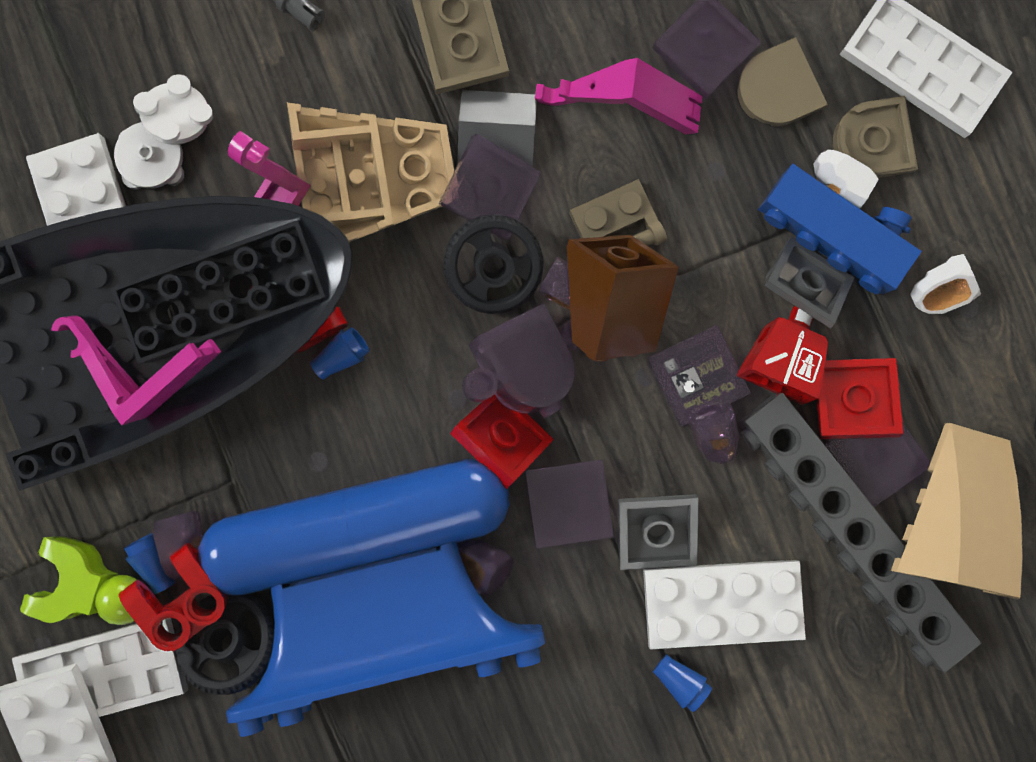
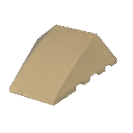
M287 102L296 173L299 178L311 185L301 201L302 208L320 214L336 225L349 242L458 201L459 196L446 124L395 118V120L376 118L374 114L361 113L360 115L340 113L337 112V109L321 107L319 110Z
M945 423L928 471L932 473L927 489L921 488L916 503L921 506L914 525H907L902 539L907 542L902 557L895 558L891 571L980 589L986 593L1012 599H1020L1022 523L1017 475L1010 440L956 424Z

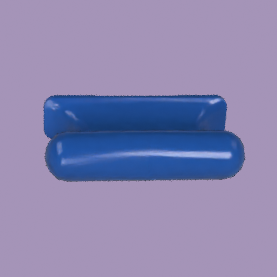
M463 459L225 517L211 525L198 547V562H200L210 581L226 595H246L271 589L274 606V642L267 670L253 692L238 699L226 711L227 722L237 723L240 737L253 735L264 730L263 723L272 720L275 713H277L280 727L293 725L304 720L303 713L312 709L311 704L313 701L454 666L461 668L473 664L476 665L478 677H487L502 671L501 657L515 654L518 667L532 666L541 662L539 647L545 644L543 627L540 624L513 623L495 613L484 602L471 582L457 546L458 542L482 537L497 530L506 519L510 505L509 489L503 486L498 476L476 459Z

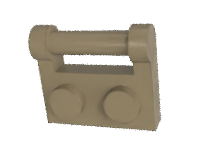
M639 179L575 207L569 212L580 238L610 236L643 221L647 230L633 237L647 246L653 243L655 246H658L667 241L666 232L658 221Z

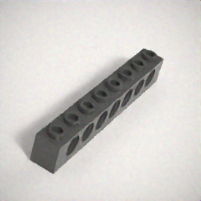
M783 393L772 394L738 421V424L743 429L740 435L745 443L754 451L759 449L767 459L764 466L777 481L783 479L791 489V492L788 494L791 501L800 511L804 512L807 510L816 521L812 524L814 530L826 543L832 541L840 551L837 555L840 563L851 574L856 572L865 583L861 586L863 592L874 604L878 605L881 603L889 613L885 617L886 621L900 636L905 634L914 645L910 648V651L924 667L927 668L931 665L946 673L982 644L931 579L891 571L895 558L902 557L905 546ZM778 430L784 431L788 437V444L782 451L777 450L773 444V436ZM806 460L812 467V474L808 480L803 482L798 476L797 469L799 464ZM831 491L835 495L836 504L831 511L826 512L822 506V499L827 492ZM856 522L860 528V535L857 540L850 542L847 538V529L852 523ZM882 554L884 566L879 572L874 573L872 560L876 555ZM906 585L908 597L904 602L898 603L897 592L902 586ZM931 617L933 621L932 628L928 633L923 634L922 623L926 618Z

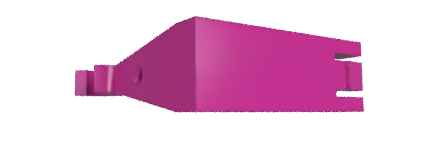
M639 58L624 60L572 82L561 79L560 88L553 89L545 87L543 84H537L535 100L537 102L551 106L576 102L627 103L685 135L698 133L699 125L695 124V122L700 121L701 107L698 104H702L703 98L700 94Z
M239 131L229 144L228 156L244 168L265 178L254 197L299 206L311 185L283 166L267 159L270 148L259 141L253 143L251 137Z
M60 317L54 321L51 331H64L70 328L76 336L78 346L75 350H71V358L82 357L109 408L121 425L147 418L221 353L212 339L204 342L199 348L194 343H189L139 387L99 342L81 317Z

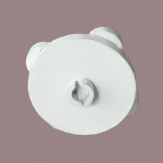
M173 75L166 84L156 86L149 92H141L133 100L135 110L139 113L146 132L165 144H182L194 140L203 133L213 119L211 107L207 104L203 95L191 87L190 80L184 75Z
M142 122L134 124L120 133L115 146L114 159L116 167L122 175V181L127 187L134 190L140 188L153 189L166 184L174 186L182 182L184 171L181 167L183 161L181 144H165L156 140L146 132Z

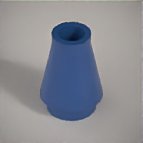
M351 327L346 331L340 330L319 355L310 361V365L317 376L325 380L332 374L363 362L364 356L370 352L369 347L354 328Z
M154 533L148 534L124 548L128 555L125 560L149 585L154 594L176 583L170 570L162 539L157 540Z
M668 654L660 660L652 671L682 709L687 707L691 712H695L712 691V687L706 683V677L675 661Z

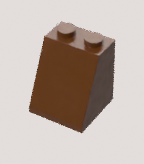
M631 235L568 239L567 258L572 343L585 352L588 358L598 362H605L611 358L636 357L642 353L655 352L679 266Z

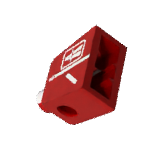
M794 306L788 320L778 317L765 325L741 365L737 377L775 394L783 393L787 399L800 405L819 399L828 340L825 336L811 331L810 327L813 317Z

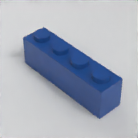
M792 164L781 175L758 209L765 214L764 219L769 224L778 229H787L796 235L795 239L801 246L811 251H819L828 257L827 262L832 267L841 272H850L860 279L859 284L864 289L874 294L880 293L883 295L897 289L922 252L795 164Z

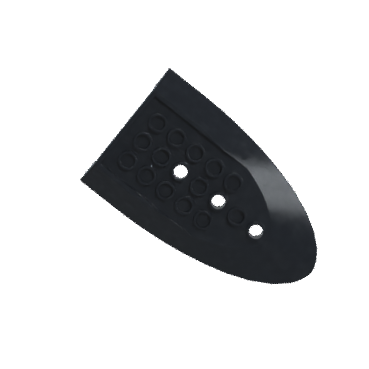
M204 196L141 203L100 211L37 228L0 241V393L21 447L6 453L19 491L98 464L167 435L210 413L279 368L312 338L333 313L345 292L352 270L353 258L352 248L347 237L336 225L322 215L291 203L258 197ZM248 276L252 281L253 288L248 290L247 297H244L240 293L239 283L244 277ZM172 303H175L179 309V314L171 322L168 317V308ZM66 316L81 317L96 337L102 328H107L112 334L113 341L106 350L139 387L189 343H194L199 348L204 342L212 339L221 353L147 418L121 425L109 408L82 357L71 358V350H75L78 346L76 336L70 328L64 331H51V328L56 319Z

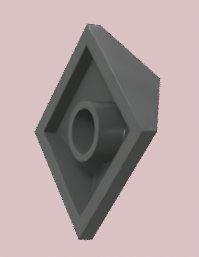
M462 90L458 131V166L533 170L537 103L535 94Z
M790 237L767 272L764 286L831 329L836 323L855 277L847 272L835 269L827 262V259L814 251L804 248L794 238Z
M697 494L618 499L617 534L620 570L697 565Z

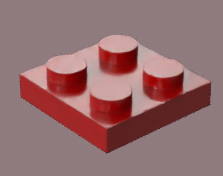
M896 358L825 360L819 399H817L820 439L901 437L903 435Z
M497 387L450 432L479 463L484 464L498 476L506 489L554 440L501 387Z

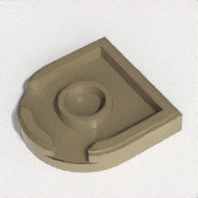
M796 37L754 56L743 69L739 79L737 94L742 109L750 118H755L762 123L770 124L774 127L791 124L824 109L828 105Z
M905 96L868 101L854 106L836 125L833 134L834 150L847 154L868 166L878 178L908 174L918 170Z

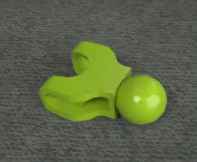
M64 536L43 537L39 555L55 564L59 572V584L53 593L41 591L32 595H24L20 608L23 614L46 623H55L82 614L92 615L96 613L109 624L126 625L134 621L123 607L119 599V592L136 581V578L128 575H118V573L108 570L104 566L97 549L89 543Z

